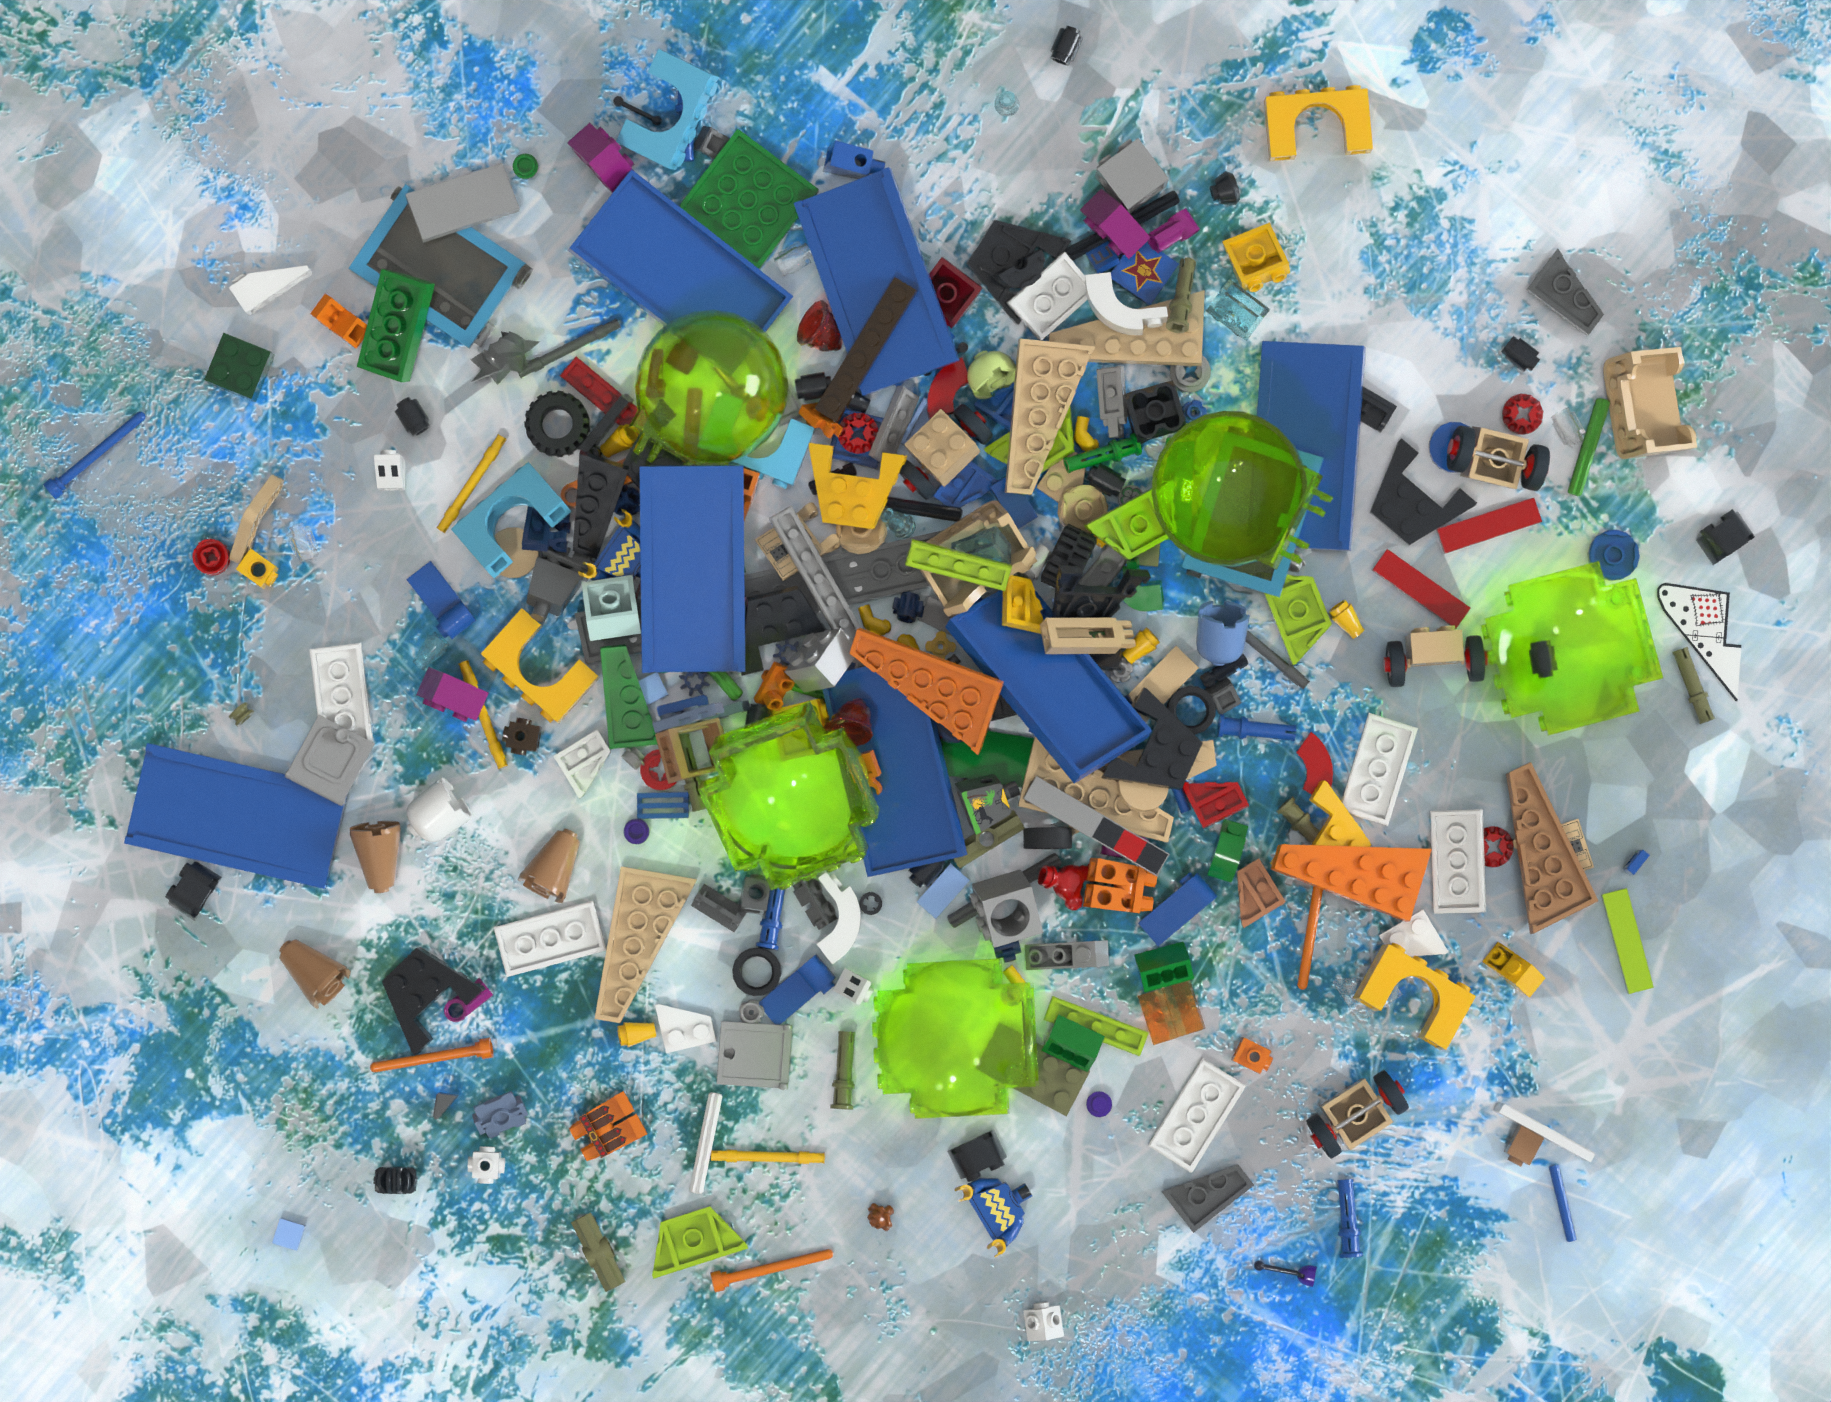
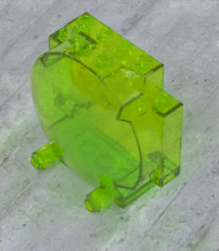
M1597 561L1507 586L1508 591L1504 592L1507 606H1511L1512 611L1484 618L1485 624L1480 625L1484 640L1489 639L1490 649L1486 653L1489 665H1495L1497 674L1493 676L1496 691L1501 690L1502 695L1504 694L1505 699L1501 700L1504 715L1509 714L1510 719L1539 712L1540 717L1537 718L1541 732L1546 731L1547 736L1640 712L1633 687L1663 679V674L1636 578L1606 586L1600 562ZM1550 640L1551 646H1554L1558 670L1553 671L1554 676L1539 679L1538 674L1533 675L1528 650H1531L1530 643Z
M810 701L715 737L709 754L719 775L701 781L698 788L735 872L742 869L743 871H750L757 867L759 863L771 890L777 888L784 890L791 887L795 881L801 879L808 881L816 877L819 872L825 870L832 872L840 868L843 863L861 861L869 847L862 833L861 826L866 827L876 822L880 812L871 791L868 769L861 753L847 737L844 728L825 731L818 719V710Z
M1002 959L907 963V969H903L905 989L878 991V996H874V1012H879V1016H876V1022H872L873 1038L876 1037L878 1042V1048H874L873 1055L874 1063H879V1068L882 1070V1074L877 1075L878 1089H882L883 1094L911 1093L909 1101L910 1113H915V1119L1010 1114L1008 1088L1039 1086L1034 983L1003 984Z

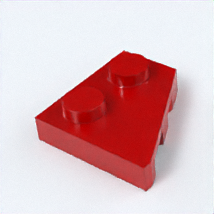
M1185 782L1182 788L1203 829L1249 807L1238 782Z

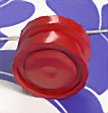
M205 539L199 542L192 555L196 568L202 573L211 576L220 575L225 572L231 561L229 560L230 551L227 546L215 539Z

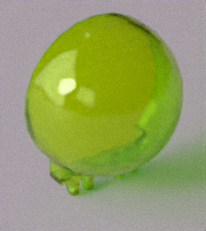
M715 309L690 312L673 319L656 332L644 348L636 370L634 387L638 411L628 428L640 434L641 437L633 452L636 454L642 452L645 444L650 440L655 443L647 458L651 463L663 448L685 461L684 465H728L729 462L751 454L764 444L780 424L787 406L789 390L785 362L779 348L768 333L745 317L733 312Z
M1220 411L1206 414L1183 426L1170 438L1160 453L1152 479L1151 495L1155 515L1164 533L1179 549L1194 559L1215 566L1236 567L1259 561L1277 570L1283 557L1301 564L1303 559L1300 556L1289 553L1286 550L1290 542L1296 544L1301 549H1308L1310 544L1294 537V534L1306 510L1324 517L1326 512L1322 508L1310 504L1313 496L1315 495L1319 499L1330 503L1333 499L1332 496L1317 490L1323 476L1304 466L1295 445L1281 429L1264 418L1240 411Z

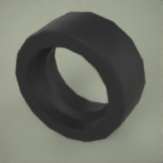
M1187 686L1179 689L1170 697L1167 709L1177 717L1176 706L1183 697L1196 696L1200 698L1206 707L1204 720L1194 726L1185 725L1196 735L1204 732L1212 724L1215 718L1216 706L1212 696L1206 690L1197 686Z
M1024 828V849H1071L1072 828Z
M760 947L749 948L736 958L732 968L733 980L737 987L745 994L762 996L773 991L778 985L781 977V965L777 957L769 950ZM759 956L765 958L772 967L771 979L761 987L748 985L742 977L743 964L751 957Z

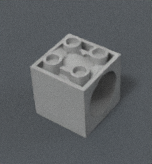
M1139 138L1133 142L1131 139L1127 140L1118 148L1119 151L1115 156L1112 157L1109 154L1100 160L1095 178L1104 190L1122 204L1129 213L1135 211L1166 188L1169 180Z
M1020 869L971 884L973 893L970 894L973 908L978 913V917H976L978 929L983 933L985 941L989 940L994 948L1043 933L1032 886ZM1008 899L1018 900L1015 911L1008 917L1003 919L991 917L994 908L1002 901Z

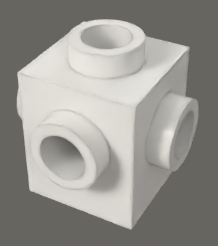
M480 1146L479 1151L473 1152V1157H468V1172H472V1178H478V1183L493 1184L494 1179L500 1178V1173H505V1158H501V1152H495V1147ZM482 1161L489 1162V1170L485 1171L481 1168Z
M1038 1302L1033 1304L1034 1308L1023 1310L1028 1341H1044L1064 1336L1060 1305L1049 1306L1048 1302Z

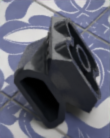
M1173 380L1124 394L1129 424L1132 433H1135L1137 443L1144 444L1148 440L1187 429Z

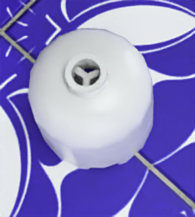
M445 778L436 781L408 805L407 818L410 824L407 827L414 837L420 836L428 842H437L471 819L472 813L462 797L457 800L451 792L455 788Z

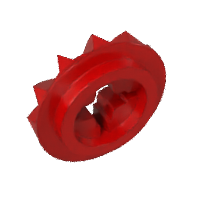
M1520 393L1512 396L1505 403L1502 418L1510 431L1524 435L1532 433L1540 426L1544 411L1540 401L1532 395ZM1518 407H1521L1523 410L1529 407L1532 408L1527 414L1528 420L1524 418L1514 420L1519 414Z
M852 413L845 417L840 423L843 429L838 437L842 447L854 454H862L871 450L878 433V427L873 418L864 413ZM850 425L857 429L866 425L863 431L866 441L859 437L850 441L854 434Z
M659 749L651 751L644 757L642 761L645 765L641 764L640 774L645 784L650 788L666 790L670 789L677 782L668 784L666 773L663 774L661 781H659L658 773L650 770V768L659 766L662 759Z
M1500 827L1484 828L1485 866H1502L1509 861L1514 852L1513 840L1508 832ZM1485 839L1491 842L1501 839L1497 847L1502 854L1493 851L1486 855L1489 845Z

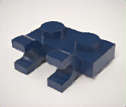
M528 506L522 538V550L548 552V546H552L556 551L567 552L568 541L566 540L567 533H570L571 514L569 513L554 526L558 530L557 532H551L552 527L539 512Z

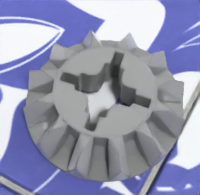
M1202 355V366H1197L1194 372L1199 380L1191 376L1183 380L1186 371L1181 365H1171L1170 378L1180 390L1184 392H1197L1208 383L1211 368L1207 359Z

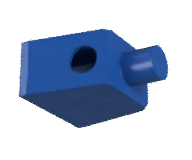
M835 140L827 149L823 172L860 179L884 169L885 161L873 159V150ZM855 159L860 162L861 167L856 165Z

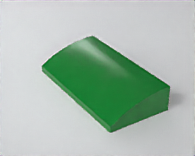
M381 269L357 363L358 368L398 382L410 381L435 283L399 272Z
M987 731L979 755L973 752L971 747L964 742L952 744L940 739L949 777L969 780L995 774L1002 785L1015 781L1018 788H1022L1034 738Z

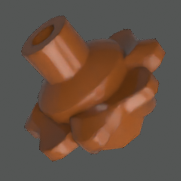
M872 1203L868 1208L870 1214L867 1217L870 1225L876 1229L882 1228L888 1231L892 1227L890 1216L894 1214L893 1208L890 1205L883 1207Z

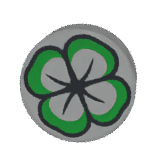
M1134 485L1125 486L1118 495L1119 505L1143 493L1142 490Z

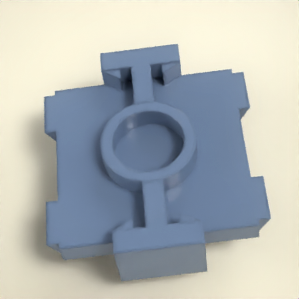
M509 1091L473 1106L475 1114H472V1117L480 1135L486 1132L487 1136L491 1139L500 1135V1132L526 1124L525 1116L528 1115L521 1096L514 1097L512 1091Z

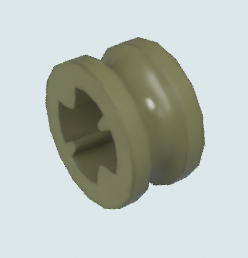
M246 702L229 715L231 720L234 719L236 721L235 725L237 727L248 720L254 713L253 709L249 710L247 708L248 704Z

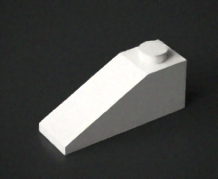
M306 265L254 272L248 275L241 274L232 281L233 285L229 289L244 311L251 316L313 273Z

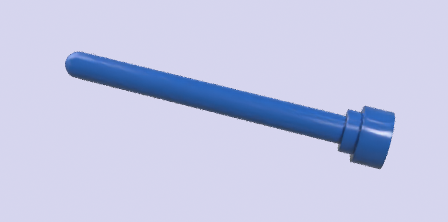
M137 412L59 478L57 476L54 479L49 478L43 483L44 487L57 500L64 494L65 485L142 423L146 418L145 413Z

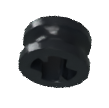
M868 892L861 897L859 906L865 914L874 915L881 910L882 900L878 894ZM868 896L875 897L874 901L878 902V907L876 909L873 907L874 911H868L867 906L863 905L865 898L869 900Z

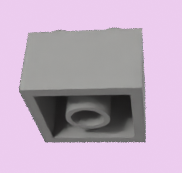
M841 628L825 630L815 634L811 633L802 641L803 646L790 658V664L784 672L804 693L835 687L855 658L850 654L853 641Z

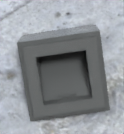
M703 126L694 142V150L715 159L730 138L712 127Z
M1228 678L1220 682L1216 681L1214 686L1205 688L1212 696L1219 715L1228 712L1242 703Z
M442 1092L436 1094L434 1119H440L459 1095Z

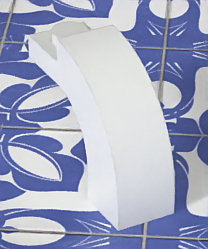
M1111 272L1085 275V289L1089 305L1097 318L1109 328L1122 334L1143 335V325H1147L1149 328H1156L1162 326L1163 323H1167V306L1132 309L1123 305L1114 294Z
M825 872L818 879L836 901L839 919L835 929L817 945L833 965L854 944L860 929L861 913L857 897L852 888L849 886L841 892L839 888L842 886V883L833 873L829 876Z

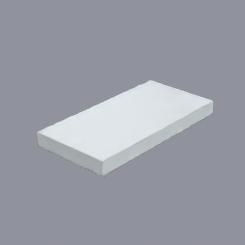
M355 643L310 649L317 715H321L373 742L362 644Z
M1368 713L1341 800L1350 815L1388 826L1418 728Z
M1483 809L1430 811L1434 914L1486 912Z
M594 901L494 927L506 977L606 951Z
M1202 1058L1148 1146L1192 1173L1246 1085Z
M1497 1103L1493 1109L1494 1112L1529 1129L1582 1160L1591 1162L1595 1156V1152L1504 1103Z

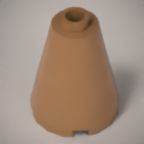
M377 821L378 824L369 825V822L350 827L349 834L368 888L374 889V893L388 892L389 887L394 886L401 833L399 822Z
M565 828L563 831L557 830L520 873L518 881L525 880L523 886L546 899L552 895L556 897L554 902L563 903L580 841L576 839L578 835Z
M297 939L286 941L279 950L281 953L279 959L309 1003L316 1009L319 1008V1003L325 1006L335 998L345 986L342 983L344 977L347 979L350 977L351 971L346 966Z

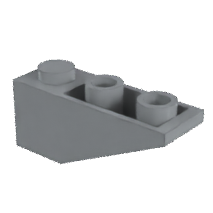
M1108 940L1025 945L1026 970L1109 966Z

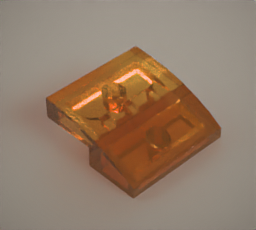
M1190 980L1138 996L1153 1045L1205 1029Z

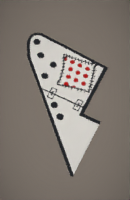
M1671 583L1661 584L1657 588V598L1664 613L1682 633L1733 699L1737 701L1742 645L1726 644L1730 592Z

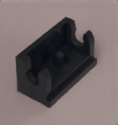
M1363 387L1361 422L1381 433L1397 406Z

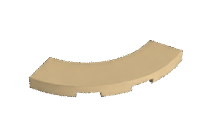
M1031 546L1011 554L999 562L1012 565L1011 576L1027 569L1037 553ZM969 582L948 602L943 611L948 617L967 612L987 592L986 586Z

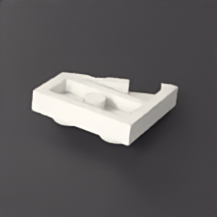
M597 729L554 755L555 760L579 799L586 793L610 755L611 750Z
M1423 909L1412 915L1409 922L1402 921L1378 935L1383 944L1391 945L1393 942L1406 949L1405 954L1408 956L1448 953L1447 948Z
M661 1004L655 1005L666 1053L717 1041L711 1016Z

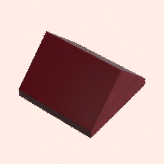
M941 257L929 275L946 323L952 329L973 305L983 287L944 257Z

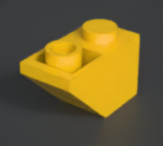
M1500 942L1496 943L1482 961L1529 998L1545 979L1532 964Z

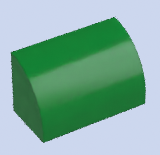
M1184 941L1134 954L1144 992L1194 979Z
M1058 1014L1041 1051L1088 1072L1097 1058L1105 1036Z

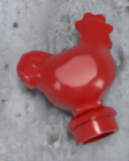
M1089 864L1086 866L1065 865L1058 871L1054 866L1044 865L1038 875V884L1046 889L1053 887L1056 895L1064 900V905L1068 909L1078 910L1083 904L1081 889L1084 881H1087Z

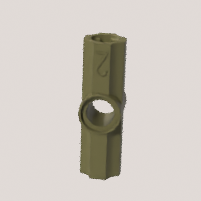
M1014 809L1009 816L977 835L974 833L964 840L967 855L953 858L959 869L1025 828ZM983 832H989L993 835L994 842L991 846L985 847L980 843L979 837Z
M590 1212L572 1221L571 1224L583 1246L582 1251L590 1267L594 1268L605 1292L625 1283L626 1281L614 1259L613 1249L606 1236L602 1235L592 1213Z

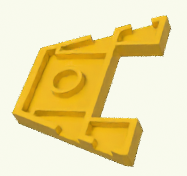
M809 443L822 522L875 529L888 501L889 493L893 485L896 484L899 477L898 474L907 460V455L882 452L879 479L831 473L834 446Z
M1325 780L1320 781L1309 800L1329 814V817L1312 845L1370 847L1372 845L1328 782Z

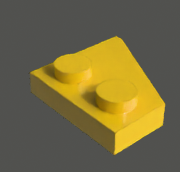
M1014 575L1009 576L1006 589L1003 591L1002 625L1041 634L1040 624L1044 620L1040 611L1043 608L1035 595L1031 579Z

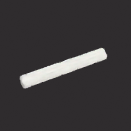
M710 1092L708 1095L689 1188L690 1192L702 1194L704 1190L722 1101V1095L719 1093Z

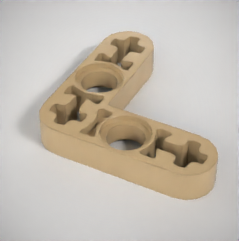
M272 474L249 504L242 516L229 560L240 564L252 546L259 521L279 495L284 484L283 479Z

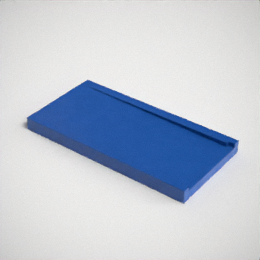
M890 167L794 203L847 354L894 277L918 291L859 388L862 396L870 395L960 361Z
M632 169L568 249L572 255L729 377L733 375L793 298V295Z
M1262 341L1255 437L1324 458L1296 548L1351 551L1365 346ZM1254 451L1247 540L1249 546L1282 547L1287 531L1279 529L1283 514L1292 516L1307 466Z
M743 465L639 466L642 673L745 672Z
M1002 590L971 606L967 612L954 616L945 626L983 674L1004 681L1000 692L1002 697L1074 784L1141 743L1151 734V728L1089 654H1045L1042 634L1003 626ZM1035 590V595L1043 608L1040 611L1043 620L1052 618L1053 611Z
M866 666L845 671L835 687L822 690L867 877L967 855L936 722L906 699L907 697L903 693L891 687L884 678L876 672H872ZM867 707L869 708L868 710L871 714L870 716H868L864 710ZM873 750L881 770V774L876 777V780L881 783L883 790L877 795L876 789L870 787L872 795L867 798L863 793V781L855 783L847 758L851 755Z
M146 744V753L124 844L322 889L327 888L347 796L345 804L340 806L285 778L283 773L155 744Z

